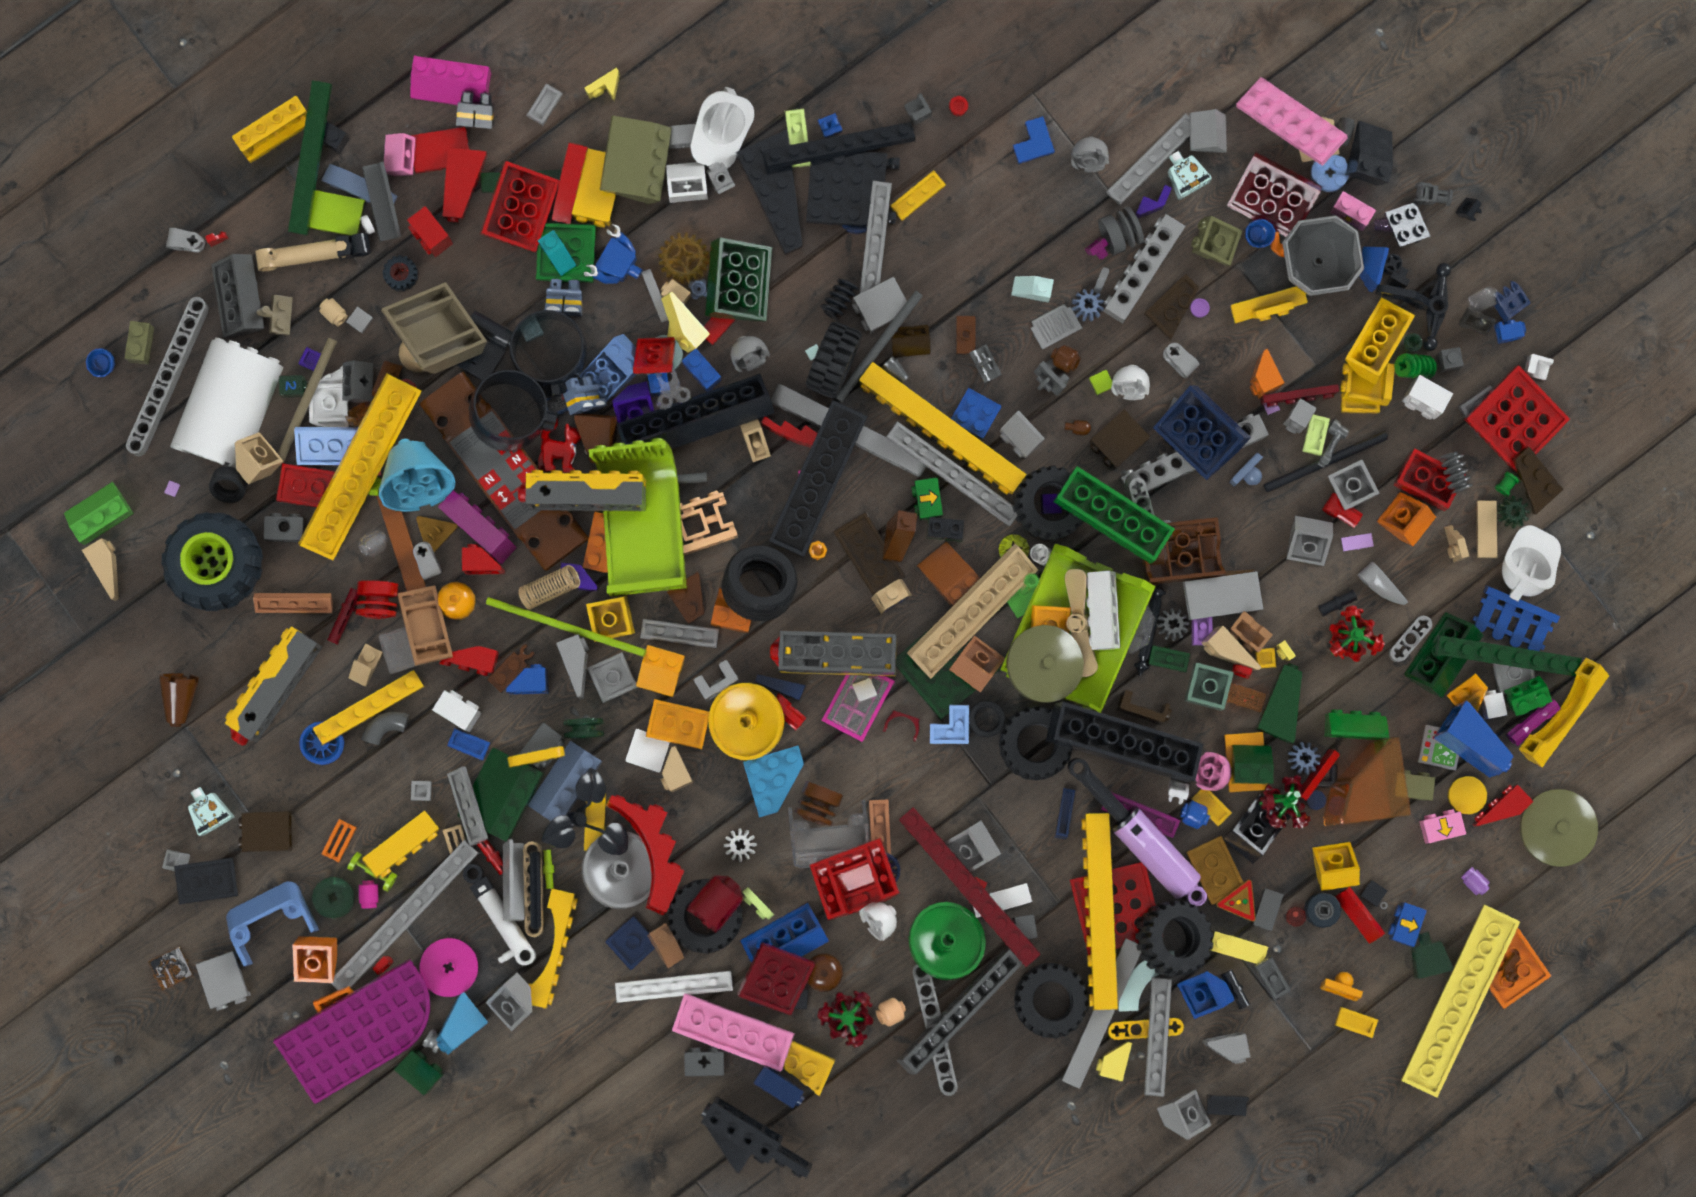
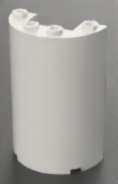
M215 337V340H212L170 447L188 454L200 456L222 466L236 468L235 442L259 432L284 368L279 364L280 361L272 357H263L257 354L258 350L247 347V349H244L237 342L229 340V343H226L225 340Z

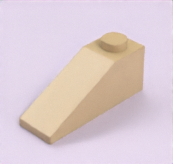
M101 538L82 551L109 597L116 601L119 599L116 556L113 552L115 548L110 541Z
M1224 626L1216 627L1201 642L1205 646L1204 650L1211 656L1232 664L1253 668L1252 671L1262 668Z

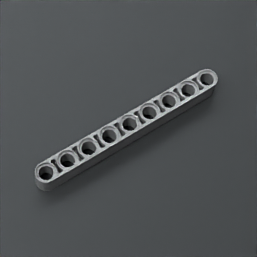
M194 297L188 302L126 442L127 450L135 456H143L147 452L209 312L208 304L200 297ZM198 303H202V309L195 311V306ZM192 320L195 321L194 327L188 329L187 323ZM182 338H187V343L184 346H179V341ZM179 355V361L173 364L171 362L173 356ZM170 372L172 374L171 379L164 381V375ZM159 390H164L163 397L156 398V393ZM155 407L156 413L153 416H149V409ZM143 425H148L146 433H141ZM136 442H140V449L134 451L133 445Z
M780 384L777 385L771 397V402L775 406L819 428L829 409ZM863 426L855 446L917 477L922 476L926 468L925 465L885 436Z

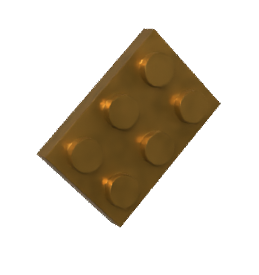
M1222 836L1186 852L1191 865L1201 876L1200 884L1207 894L1210 905L1217 903L1244 883Z

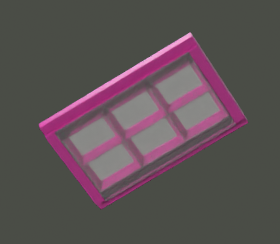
M845 675L822 721L863 742L895 681L886 676ZM870 678L877 696L859 703L852 685Z

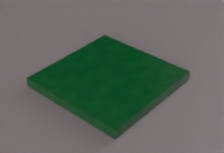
M927 630L896 657V668L942 720L949 714V704L959 705L976 691L970 684L949 670L972 638L930 679L907 654L929 631Z

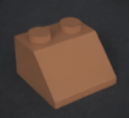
M974 636L949 670L981 692L1005 658Z

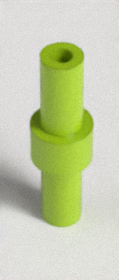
M543 850L544 866L542 868L543 874H545L546 889H553V873L555 871L554 865H552L551 850Z

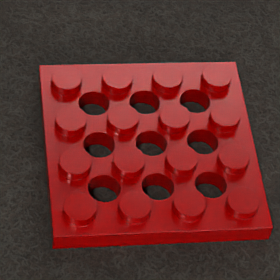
M1516 365L1464 420L1517 473L1512 459L1526 446L1530 447L1536 455L1570 418L1519 365ZM1515 387L1521 389V396L1519 398L1513 394ZM1503 400H1505L1508 403V409L1506 411H1503L1500 408V404ZM1529 400L1534 403L1532 411L1526 408V403ZM1489 414L1495 416V423L1492 425L1487 421ZM1515 414L1521 416V422L1518 425L1513 421ZM1541 414L1547 417V422L1544 425L1539 422ZM1503 427L1508 430L1506 438L1500 435V430ZM1529 427L1534 430L1532 438L1526 435V430ZM1515 441L1521 443V449L1518 452L1513 448Z
M1142 862L1112 869V884L1117 887V892L1113 895V904L1119 903L1122 907L1119 914H1114L1115 949L1121 948L1125 938L1139 943L1135 939V934L1139 933V929H1137L1134 923L1135 919L1142 917L1152 906H1156L1147 869ZM1087 876L1071 879L1069 882L1087 954L1090 955V947H1087L1086 935H1090L1089 928H1086L1085 917L1089 916V909L1085 908V896H1088V888L1084 889V877ZM1129 879L1134 880L1136 884L1135 889L1132 891L1127 890L1125 887V882ZM1133 898H1137L1140 901V907L1136 910L1130 907V901ZM1118 922L1126 924L1125 932H1117L1116 924Z

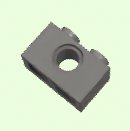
M1299 399L1292 407L1283 425L1291 433H1300L1306 428L1317 408Z

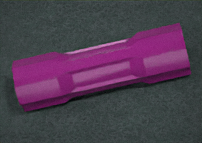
M1552 699L1553 702L1543 707H1538L1522 723L1517 724L1506 733L1508 739L1516 747L1527 739L1530 733L1541 723L1550 719L1561 709L1554 699Z

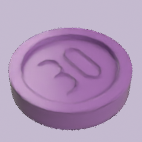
M1195 299L1191 303L1190 311L1195 317H1204L1209 312V304L1205 299Z

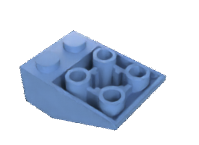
M624 334L614 337L579 377L590 376L593 385L599 384V390L597 391L599 398H604L606 402L609 401L637 375L633 374L635 345Z

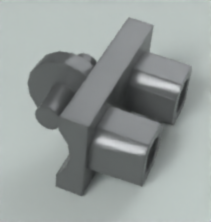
M987 344L969 352L984 384L1002 375Z
M1053 360L1043 361L1034 370V373L1038 376L1036 379L1040 383L1037 388L1039 390L1045 388L1048 392L1052 391L1058 396L1065 389L1070 378L1065 373L1057 376L1053 372L1056 369Z

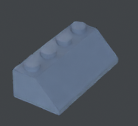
M572 741L564 749L565 756L558 758L528 804L529 807L550 821L560 815L567 816L579 799L575 792L579 778L589 768L597 771L602 764L601 760Z

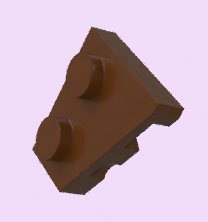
M698 572L686 579L687 588L669 590L667 592L688 624L704 614L700 575Z

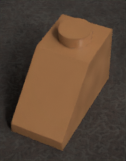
M666 923L647 935L667 968L684 959L681 949Z

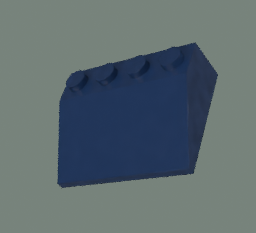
M1193 385L1187 388L1153 427L1206 480L1238 453L1251 438L1198 386Z

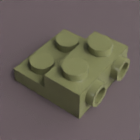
M1213 216L1204 217L1197 226L1199 229L1198 236H1195L1192 240V252L1203 258L1212 259L1225 266H1230L1242 230Z

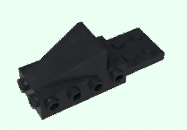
M716 1096L712 1104L708 1102L701 1114L704 1117L701 1123L706 1126L738 1174L752 1154L754 1159L762 1164L764 1162L769 1164L771 1159L774 1158L776 1164L781 1167H789L792 1169L791 1172L797 1177L801 1178L803 1176L807 1178L811 1171L812 1163L781 1145L783 1136Z

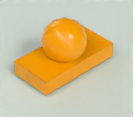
M1339 972L1335 977V981L1326 978L1320 986L1324 991L1355 1002L1363 994V991L1352 988L1353 977L1348 972Z

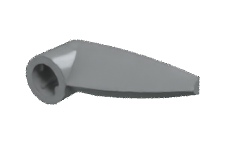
M1374 562L1369 563L1357 574L1365 585L1383 598L1402 605L1408 603L1406 598Z

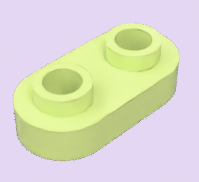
M749 887L742 891L746 903L749 906L753 903L757 908L755 912L763 920L765 918L769 920L774 915Z

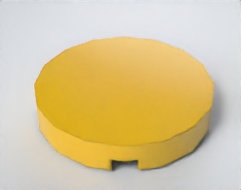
M1464 776L1457 778L1450 785L1448 800L1452 808L1457 812L1470 815L1477 813L1484 807L1487 801V791L1483 783L1477 778Z

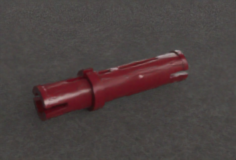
M350 587V591L345 602L341 603L342 608L327 638L328 641L337 645L352 612L356 610V602L360 595H357L356 589Z

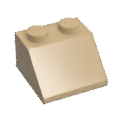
M260 432L235 442L236 470L248 484L272 475L283 463L281 457Z
M675 746L672 747L662 772L664 778L661 781L665 790H670L673 793L693 783L677 748Z

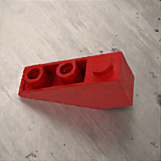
M476 646L452 652V658L440 660L439 664L450 667L452 663L459 665L458 669L469 672L471 668L477 670L476 674L488 676V673H494L499 652Z
M1518 784L1508 785L1502 791L1503 795L1499 799L1495 798L1488 804L1489 809L1485 812L1481 811L1474 817L1476 821L1472 825L1480 826L1520 815L1534 801Z

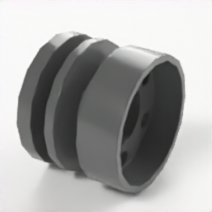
M1128 206L1123 208V212L1121 210L1116 211L1117 221L1111 214L1098 219L1101 236L1107 241L1108 245L1106 247L1113 256L1126 251L1125 242L1131 248L1135 247V242L1138 245L1144 243L1141 224L1133 210Z

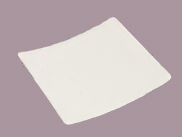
M636 729L625 761L660 772L670 742L645 737V731Z

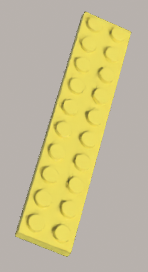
M1483 904L1401 1081L1436 1098L1438 1097L1520 921Z

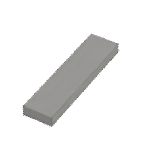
M643 619L640 638L717 648L719 629Z
M460 767L447 775L469 846H474L488 839L467 769L466 767Z

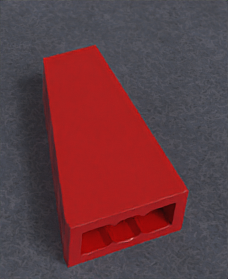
M448 148L442 215L444 218H447V222H458V219L463 220L487 159L486 151Z

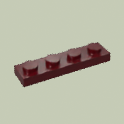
M1338 384L1263 395L1260 398L1261 406L1267 405V408L1277 407L1278 403L1284 402L1286 405H1292L1299 399L1305 402H1312L1318 397H1323L1324 400L1332 399L1339 392Z

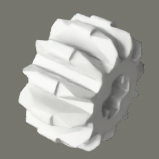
M738 829V836H736L734 831H731L734 838L731 839L726 836L725 839L731 841L730 844H724L726 848L731 847L730 850L726 851V854L729 855L734 852L731 857L732 860L738 854L739 862H742L743 854L747 860L750 859L747 852L755 853L754 850L750 849V846H757V843L749 842L755 838L754 835L747 839L748 830L745 831L744 836H742V829ZM737 840L738 842L744 840L743 844L746 846L744 850L742 848L741 851L737 850V845H735Z

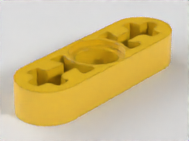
M560 746L508 757L509 767L564 757V748Z

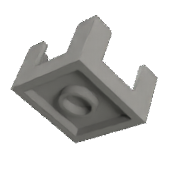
M727 659L719 664L725 679L722 680L720 678L712 683V687L709 688L702 675L693 679L706 702L716 697L729 686L739 683V679Z

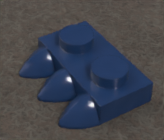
M1514 281L1510 282V289L1505 286L1503 287V295L1495 292L1496 305L1494 307L1504 322L1531 304L1522 288Z

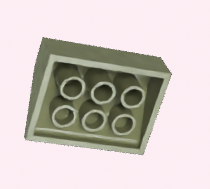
M611 116L600 190L647 204L660 202L672 128L653 122Z

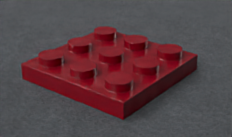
M762 942L737 994L741 998L791 1015L814 969L815 963L809 959Z

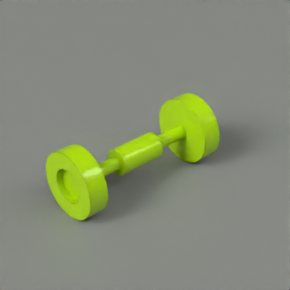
M356 852L347 869L353 872L359 866L367 874L376 878L367 866L360 863L363 855ZM392 872L388 878L384 877L382 880L385 883L382 889L388 892L398 875Z

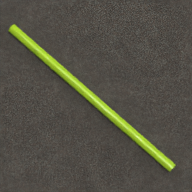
M490 597L486 600L487 605L642 657L646 655V649Z

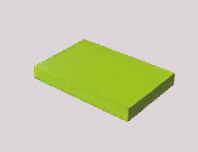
M315 190L309 228L348 236L359 234L360 217L363 215L366 201Z

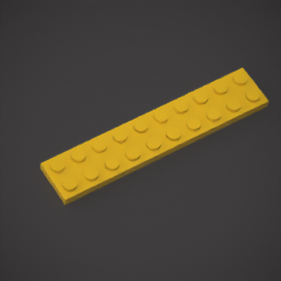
M386 373L298 543L300 546L334 560L421 393L420 389Z

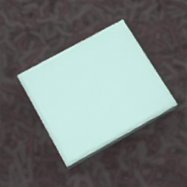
M817 344L805 350L810 360H813L819 349Z

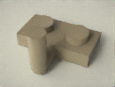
M272 295L271 310L268 306H263L256 313L258 316L270 318L269 333L290 335L292 297Z

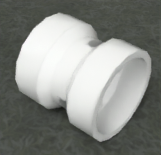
M1036 544L1030 551V557L1036 563L1046 566L1052 550L1043 544Z

